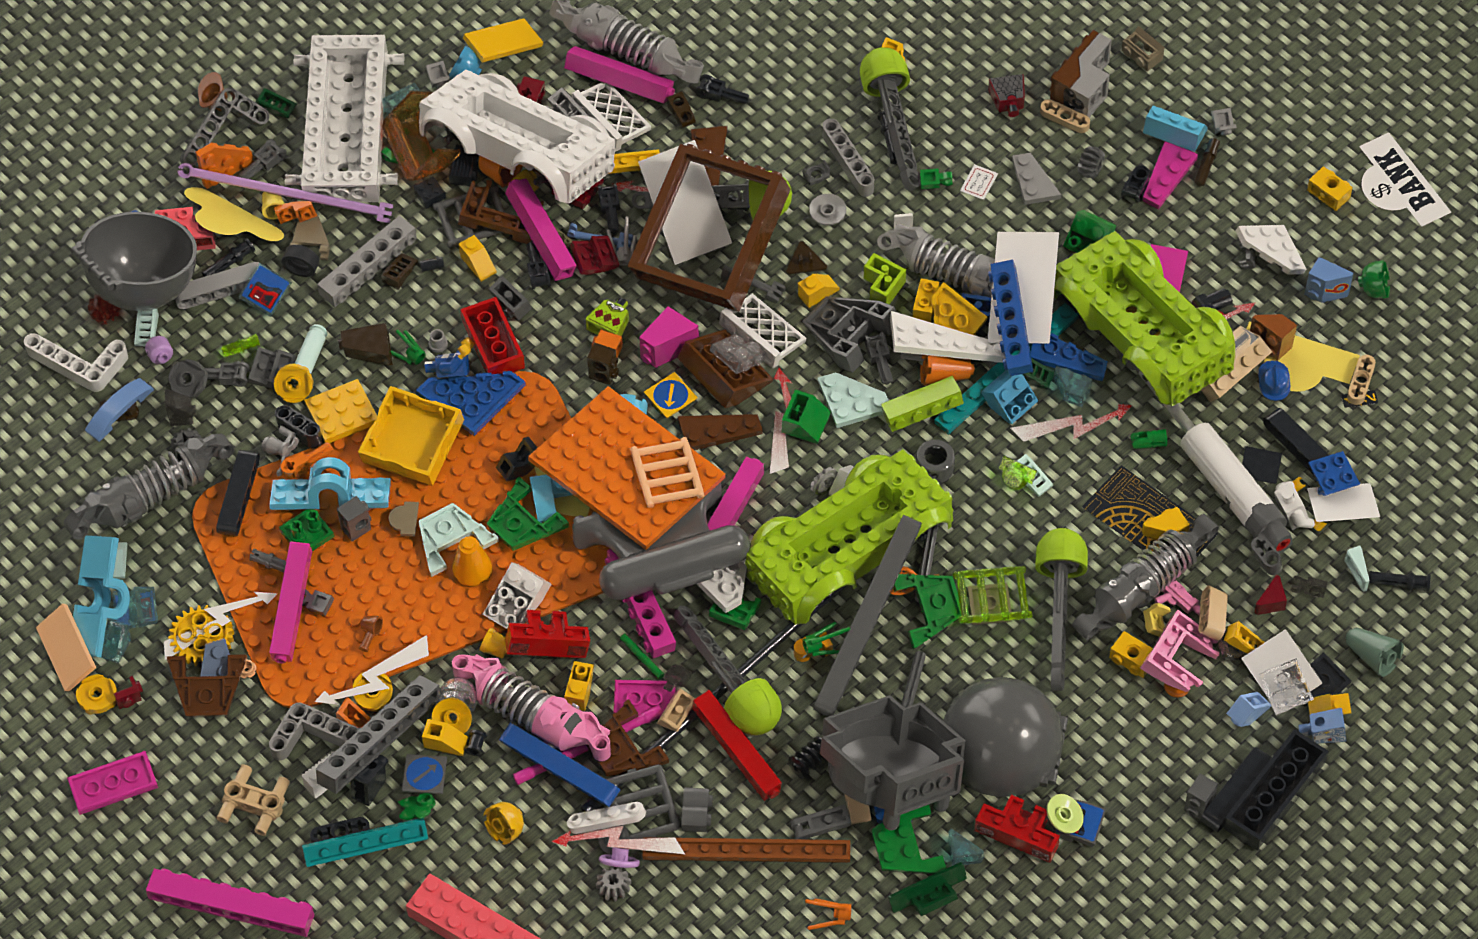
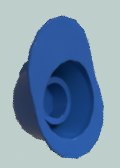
M1272 360L1263 363L1258 372L1261 393L1269 400L1279 401L1284 399L1289 394L1291 387L1288 368L1279 361Z

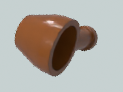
M374 615L363 617L361 628L367 633L362 644L359 646L360 650L368 652L373 637L381 632L383 626L382 617Z

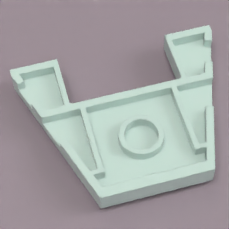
M454 503L419 520L431 577L447 569V565L439 552L460 542L464 537L474 535L483 549L499 542L496 534L489 532L481 523L478 524L469 514Z

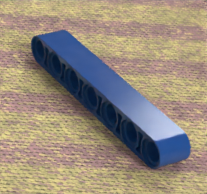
M509 723L499 738L500 742L536 764L539 763L547 771L607 807L611 806L620 792V789L611 782L512 723Z

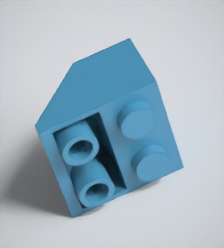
M1005 370L981 391L989 407L1009 424H1013L1038 402L1023 374L1010 376L1008 370Z

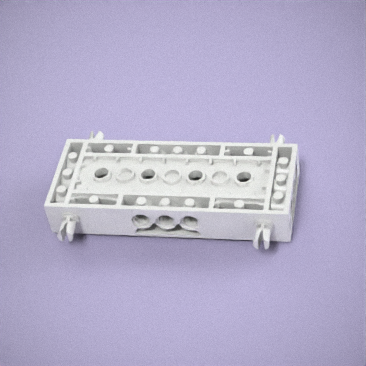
M312 35L310 55L294 54L293 59L294 66H310L302 174H285V186L300 185L303 191L355 202H379L381 185H398V173L381 174V151L387 67L390 64L404 65V53L388 54L385 35ZM347 78L354 79L352 82H345ZM347 107L352 109L349 112L343 111V109ZM344 137L350 138V140L347 142L341 141V139ZM343 167L348 168L347 171H339Z

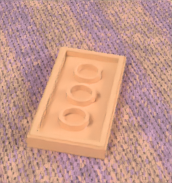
M62 603L36 629L64 691L69 692L96 669V666L68 605Z

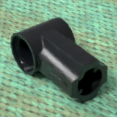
M1224 288L1208 296L1206 294L1198 295L1192 300L1191 304L1195 308L1210 307L1219 310L1231 305L1233 300L1229 290Z

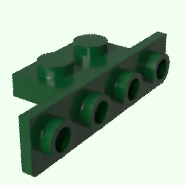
M959 862L889 895L888 899L893 914L912 905L919 915L923 916L957 900V893L951 886L967 879L964 864Z

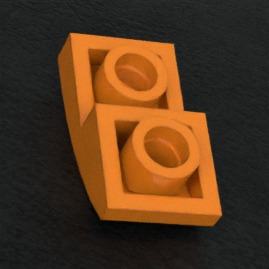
M311 201L290 202L274 207L280 224L296 218L301 223L317 216Z

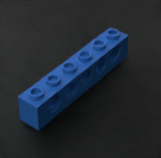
M1013 259L990 264L991 271L988 274L990 282L994 283V288L991 289L993 300L997 301L994 311L996 318L999 317L1000 323L997 324L999 335H1002L1003 341H1000L1002 353L1005 352L1006 357L1003 359L1004 369L1009 371L1010 376L1033 372L1016 265ZM1003 281H1008L1006 285H1000ZM1011 298L1009 302L1003 303L1005 299ZM1008 316H1014L1013 319L1006 320ZM1017 333L1015 337L1009 338L1010 334ZM1014 351H1020L1018 355H1012Z

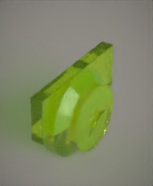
M1003 456L999 467L1003 471L1002 479L1004 484L1012 490L1022 489L1027 483L1033 484L1037 474V470L1007 456Z

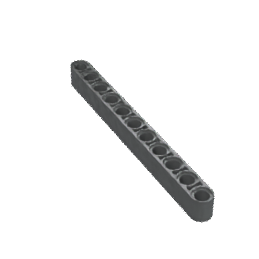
M906 515L902 516L850 627L851 629L815 702L814 711L828 717L834 715L922 525L921 522Z

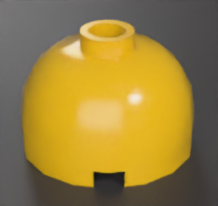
M499 802L484 811V815L487 818L484 821L485 827L494 840L498 841L500 839L503 841L502 844L505 845L514 841L521 834L524 826L523 815L520 809L513 804Z

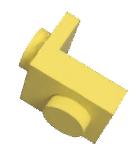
M1155 603L1143 611L1145 628L1148 633L1158 637L1161 636L1165 627L1163 616L1171 612L1170 607Z

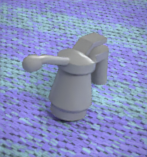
M280 426L279 433L287 437L285 442L275 437H266L262 442V450L264 452L282 456L281 463L296 448L299 442L296 434L284 426ZM280 468L279 470H277V472H276V475H277V476H281V475H282L283 472H282L281 468Z

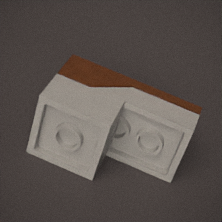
M1095 30L1089 35H1085L1081 45L1075 47L1071 56L1063 61L1061 68L1052 74L1050 79L1052 83L1049 90L1051 92L1050 100L1056 101L1090 118L1108 95L1110 74L1103 71V69L1110 60L1112 40Z

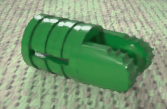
M1166 429L1135 432L1130 436L1134 449L1166 447L1168 444Z

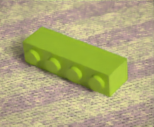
M950 376L881 404L887 424L891 431L894 432L964 404L960 388L954 377Z

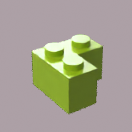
M873 253L864 265V279L873 284L870 287V300L890 304L906 283V269Z

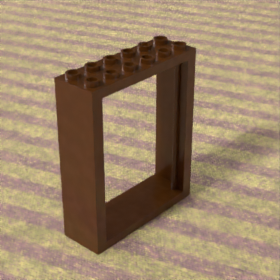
M680 144L629 261V269L637 279L739 312L791 189L787 181L777 171H765V168L758 165L750 166L743 160L734 161L727 155L721 154V156H718L708 149L702 151L692 144ZM691 161L768 186L724 290L647 265Z

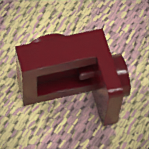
M133 675L129 677L131 687L114 693L119 709L131 707L134 703L142 701L140 693L143 692L139 681L135 682Z

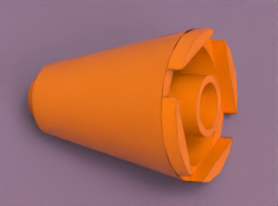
M922 355L921 357L924 360L923 365H920L921 384L925 386L953 376L955 381L969 379L971 375H974L975 367L974 364H971L970 359Z

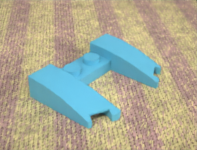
M548 475L530 477L537 520L542 523L556 513L554 498L571 496L573 494Z

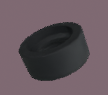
M289 245L284 252L281 263L287 271L294 275L311 277L315 274L320 259L314 251L307 247Z

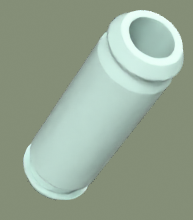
M314 324L309 328L294 363L307 367L310 374L325 342V337L327 336L326 328L318 324Z

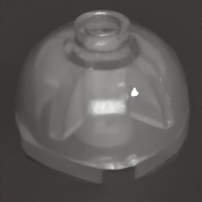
M459 677L451 678L444 682L436 696L437 703L446 698L459 699L469 707L471 712H474L478 702L475 686L470 681Z

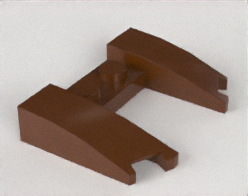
M486 180L485 187H475V181H472L459 215L458 224L472 229H476L480 225L513 235L512 240L525 244L532 241L518 216L484 207L492 181Z

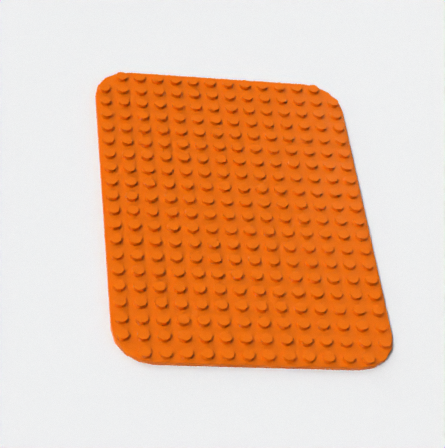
M513 372L525 381L526 386L475 436L462 427L460 428L433 486L362 462L358 451L369 428L330 443L333 447V452L323 458L333 457L344 461L350 467L351 479L391 478L389 506L387 508H369L368 514L372 519L370 521L371 530L352 542L340 527L337 512L339 507L337 493L331 489H324L318 494L320 509L314 510L318 511L319 516L334 532L335 537L312 551L306 590L311 595H313L315 590L332 595L334 601L326 616L309 611L306 606H302L292 662L277 663L272 660L269 653L284 572L273 568L267 569L265 565L249 560L250 554H254L252 550L257 549L266 554H275V557L287 561L290 543L282 535L279 527L306 510L270 509L269 504L273 480L283 479L282 475H276L277 470L280 469L281 459L257 469L238 536L217 533V522L230 479L217 483L202 493L195 502L192 513L194 529L226 604L258 597L254 592L277 593L268 604L262 600L230 611L248 655L257 667L255 671L261 685L271 700L287 708L299 702L310 707L322 704L315 701L324 691L332 695L352 689L355 679L361 673L368 671L426 635L429 656L384 674L391 677L480 642L484 639L490 628L495 629L498 633L507 631L503 626L484 616L483 612L511 562L525 567L552 584L543 601L535 609L541 610L540 617L603 593L599 584V576L603 566L606 565L605 558H607V550L609 548L604 545H596L586 549L576 548L572 532L575 516L564 514L561 515L569 522L570 526L562 531L514 551L500 538L499 542L484 549L491 560L492 573L487 580L480 582L477 586L463 585L453 574L452 565L459 542L439 552L447 565V569L431 577L419 520L454 503L469 514L474 521L484 525L493 534L488 528L487 522L499 504H502L506 499L508 491L512 490L516 481H506L496 468L503 454L515 452L525 437H530L538 448L571 419L558 390L549 379L534 372ZM309 448L301 452L306 455L316 448ZM296 453V454H294V455L288 456V457H286L285 459H287V458H293L294 456L298 455L299 453ZM327 468L321 473H332L340 476V473L333 468ZM535 468L527 475L521 477L530 487V477L537 476ZM310 471L300 476L299 479H309ZM531 491L518 503L537 519ZM405 501L419 502L415 536H401V531L393 529L389 523L390 512L398 506H404ZM589 508L588 516L594 512L591 508ZM380 616L383 619L381 632L373 637L368 652L360 650L359 646L362 644L367 633L361 628L363 617Z

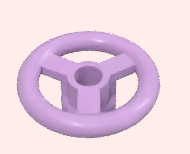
M612 847V855L604 854L599 857L600 863L613 867L635 868L640 864L638 859L628 856L629 849Z

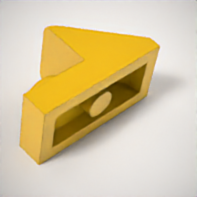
M1348 693L1337 695L1325 694L1307 699L1309 715L1342 708L1343 715L1351 714Z

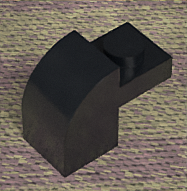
M530 437L523 438L515 452L503 454L497 464V470L506 481L516 480L519 476L523 477L534 469L535 465L528 461V456L537 449V446Z

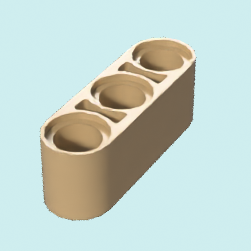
M1207 586L1201 595L1198 631L1200 634L1219 641L1224 635L1226 627L1227 594L1212 586Z

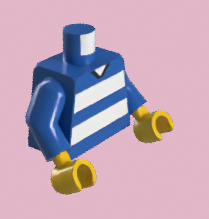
M466 337L461 341L462 346L458 348L456 353L437 355L435 361L425 362V372H436L437 378L468 375L470 371L468 354L474 346L473 341Z

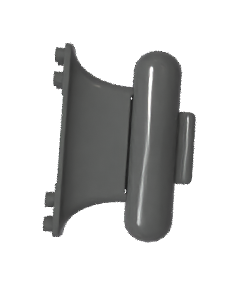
M721 483L647 550L595 511L590 516L584 517L579 515L575 517L572 526L573 542L576 548L586 549L596 545H604L618 556V560L611 561L603 566L599 576L602 592L613 600L628 599L656 589L660 594H666L710 580L714 577L713 571L738 564L745 560L751 546L748 534L736 525H726L709 530L706 512L718 507L722 500Z

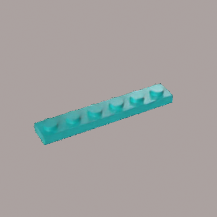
M422 818L302 845L306 866L310 867L429 838L425 820Z

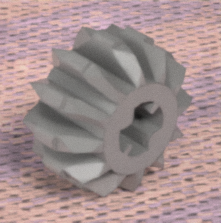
M610 866L609 871L603 868L602 874L597 875L598 882L596 883V888L599 889L600 896L605 895L607 901L613 897V900L616 902L618 896L624 899L625 893H629L631 879L628 878L627 871L622 872L620 867L614 870V867Z

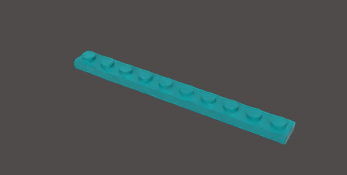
M1064 303L1052 314L1050 334L1053 333L1059 336L1079 318V313H1075L1069 305ZM1014 351L1012 355H1018L1020 351ZM998 362L962 394L964 404L942 412L935 418L934 423L948 435L986 402L981 391L1005 371L1003 363Z

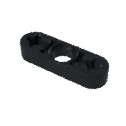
M357 817L318 826L310 833L311 842L314 843L339 837L334 834L338 828L346 830V833L343 835L345 836L350 834L349 826L352 828L351 834L362 832L359 831L358 825L362 824V831L370 830V825L366 818ZM328 831L331 832L332 838H329ZM318 834H322V840H318Z

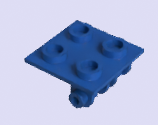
M1343 451L1308 462L1320 485L1317 488L1319 495L1327 496L1360 485Z

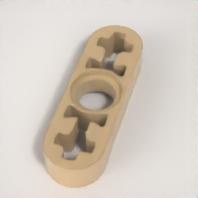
M1050 99L1044 100L1041 103L1040 113L1043 117L1078 133H1085L1089 130L1090 119L1088 116ZM1065 113L1068 114L1070 118L1063 119L1060 117V115Z
M1362 355L1358 359L1347 396L1351 404L1360 405L1365 400L1376 363L1375 359L1370 355ZM1369 363L1367 370H1363L1364 364ZM1364 377L1367 381L1365 383H1360L1356 380V378ZM1356 389H1360L1358 397L1354 396Z

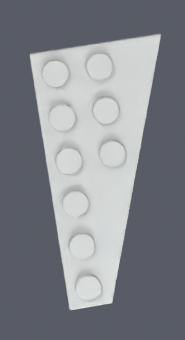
M891 311L890 322L894 352L1002 363L1003 359L1006 358L1005 352L1002 353L1000 343H988V339Z

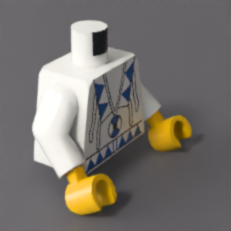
M1298 477L1293 481L1279 483L1275 488V499L1291 529L1294 530L1301 527L1314 528L1317 531H1321L1327 523L1316 522V519L1309 518L1305 506L1297 493L1306 486L1301 484L1300 480L1302 478Z

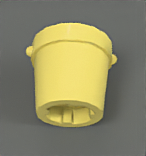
M263 192L261 207L263 216L267 219H278L274 207L285 204L282 196Z

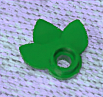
M429 793L398 801V804L405 809L399 815V818L403 820H410L415 817L417 819L425 818L431 813V809L436 805V801Z

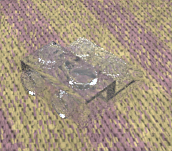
M737 334L712 344L710 351L736 374L747 371L755 365H760L764 361L766 353L753 340L746 343Z

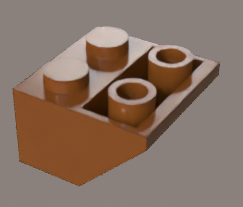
M1283 314L1254 315L1250 331L1263 339L1272 351L1268 356L1278 361L1293 347L1297 325Z

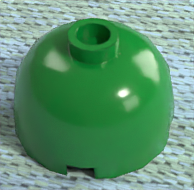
M1384 260L1371 262L1363 268L1362 276L1358 277L1359 287H1363L1365 294L1369 297H1389L1390 286H1387V280H1390L1387 263Z

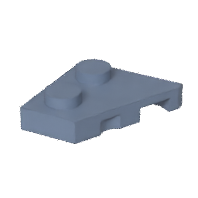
M225 638L205 644L200 676H227L228 655L230 653Z

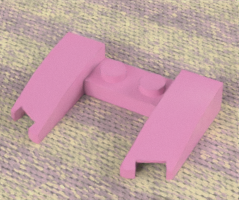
M1177 610L1167 622L1163 633L1140 669L1167 685L1188 692L1191 686L1200 687L1203 681L1172 660V657L1182 642L1190 648L1216 659L1219 656V651L1213 650L1212 644H1216L1218 641L1200 634L1198 631L1199 624Z

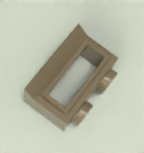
M1139 26L1122 41L1123 53L1133 59L1139 67L1147 72L1163 60L1165 47ZM1141 41L1144 44V49L1147 52L1152 50L1153 53L1148 55L1135 44Z

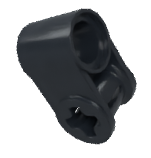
M1140 165L1133 169L1121 191L1122 197L1127 196L1135 199L1137 203L1140 202L1149 183L1150 172L1146 166Z

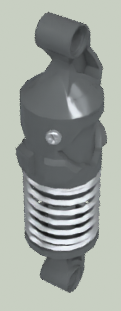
M1201 514L1194 521L1192 532H1179L1172 529L1164 532L1158 538V541H1154L1153 545H1149L1147 549L1143 550L1142 554H1138L1137 558H1133L1123 565L1119 576L1101 584L1095 590L1096 607L1093 614L1085 615L1083 613L1079 615L1072 623V627L1082 637L1089 640L1098 630L1110 629L1117 623H1125L1132 616L1131 612L1134 609L1146 607L1160 591H1163L1171 582L1179 578L1181 573H1185L1187 569L1195 565L1197 562V548L1212 539L1219 530V526L1207 515Z

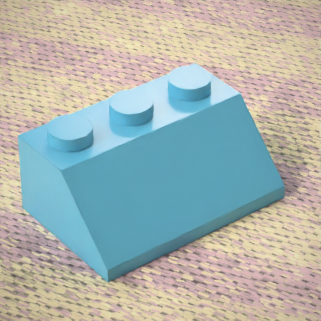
M1152 106L1146 116L1143 133L1195 152L1208 127L1195 120Z

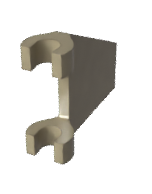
M317 215L301 223L298 220L293 241L290 245L320 246V260H328L330 245L319 216Z

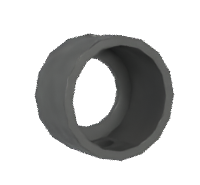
M938 439L929 440L918 448L916 463L920 467L923 466L932 479L935 478L939 483H943L953 475L955 453L951 445L945 441ZM938 453L944 455L947 459L940 465H932L925 460L924 456Z

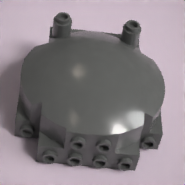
M889 695L824 718L820 754L829 762L828 771L831 780L848 797L865 805L884 809L883 824L886 829L895 830L899 826L900 815L933 803L936 811L944 812L949 807L950 796L960 793L966 740L922 702L904 708Z

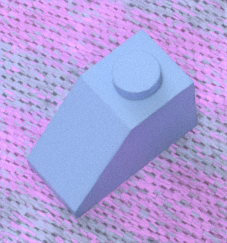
M1259 692L1239 696L1226 714L1231 717V721L1235 725L1240 727L1248 726L1270 709L1272 704Z

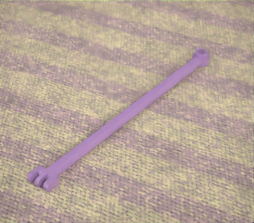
M183 163L178 167L179 169L189 168L188 174H185L183 170H178V174L182 178H189L191 176L377 215V221L390 223L391 220L383 218L384 215L391 216L392 214L391 211L385 210V207L393 208V204L380 202L379 206L193 168L189 163Z

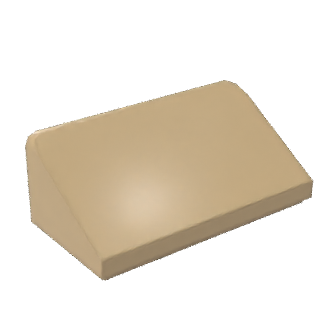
M681 688L677 690L657 724L678 732L690 712L695 698Z

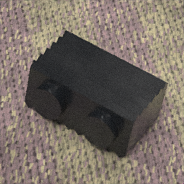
M457 144L449 171V183L471 186L472 181L477 180L478 170H476V167L478 166L480 155L476 153L467 154L464 152L463 146Z

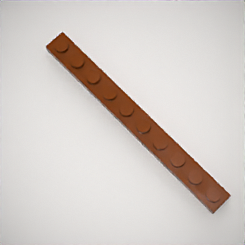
M676 838L685 854L643 850V860L850 862V840Z

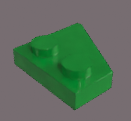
M742 598L741 605L727 613L714 602L709 610V617L745 630L761 605V599L755 598V601H743Z

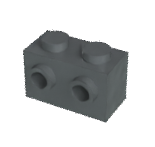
M503 276L489 288L492 296L497 297L499 304L505 308L504 312L510 318L514 316L519 321L532 309L529 301Z

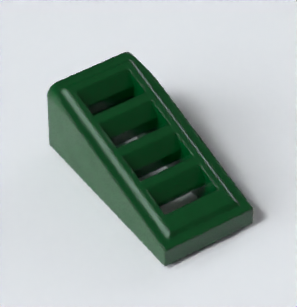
M263 88L256 100V103L266 109L268 113L288 119L297 106V103L266 88ZM286 106L289 107V109L287 110V112L284 111V108H285Z
M1031 358L1033 372L1032 374L1024 373L1023 376L1026 381L1048 389L1055 371ZM1037 370L1040 371L1039 377H1036ZM1044 373L1048 374L1046 381L1042 380Z

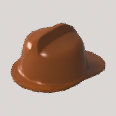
M217 72L207 74L199 83L198 96L199 104L202 108L210 109L219 93L224 90L221 75ZM227 93L224 94L226 100L228 98Z

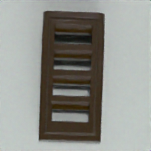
M401 253L381 275L382 283L399 290L417 265L418 260Z

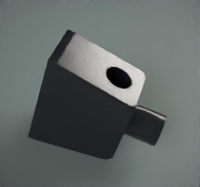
M379 755L350 781L352 799L370 806L386 781L385 767L389 761L385 756Z

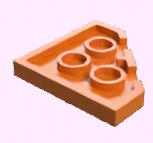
M210 143L196 151L199 169L232 176L254 162L252 151L248 146L237 148L235 145L230 144L218 146L217 143ZM202 179V183L206 189L212 186H216L219 183L215 181Z

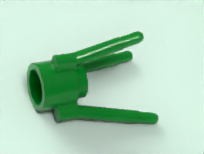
M396 330V333L409 348L406 350L407 357L391 350L392 355L406 361L409 365H412V363L420 364L426 356L425 351L419 347L406 330L403 331L406 337L399 330Z
M833 622L819 631L805 636L806 638L802 642L806 654L811 653L812 657L838 654L840 650H820L823 647L822 641L850 631L851 628L847 627L819 637V635L837 625L836 622Z

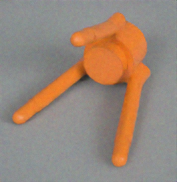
M821 899L805 900V903L834 908L833 917L837 918L834 921L808 926V930L833 925H845V920L850 921L851 904Z

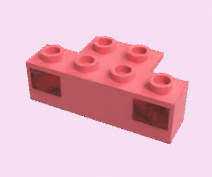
M193 207L155 210V214L171 218L187 228L196 241L197 250L216 249L215 233L205 229L196 222L195 215H193Z

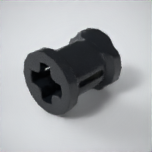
M471 730L465 752L472 756H480L483 753L482 746L483 742L487 739V735L480 730Z

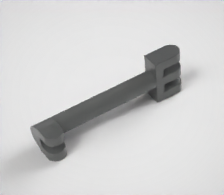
M725 265L721 273V279L727 281L733 268ZM753 278L751 283L752 286L767 292L766 299L773 303H778L779 298L783 294L782 292L786 289L783 284L776 281L770 286Z

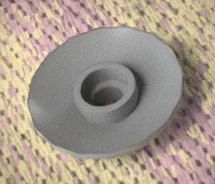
M822 194L812 200L809 206V213L812 219L819 224L834 225L844 219L846 204L837 195Z

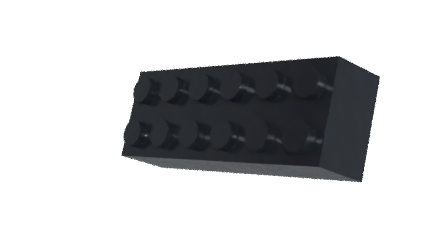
M1294 729L1225 817L1223 829L1258 851L1324 766L1329 751Z

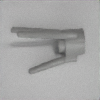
M628 216L625 217L624 246L619 247L617 252L610 230L606 231L620 265L629 264L637 236L634 235L631 248H629Z

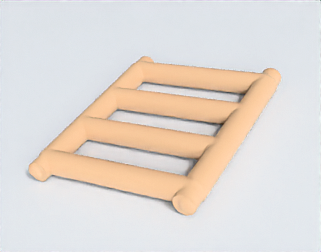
M686 437L681 438L677 442L639 449L636 446L630 448L648 508H652L654 504L695 496L701 499L705 496ZM677 449H683L685 456L648 464H642L640 457ZM686 464L690 472L647 480L645 474L648 471ZM691 480L695 488L652 496L650 488Z

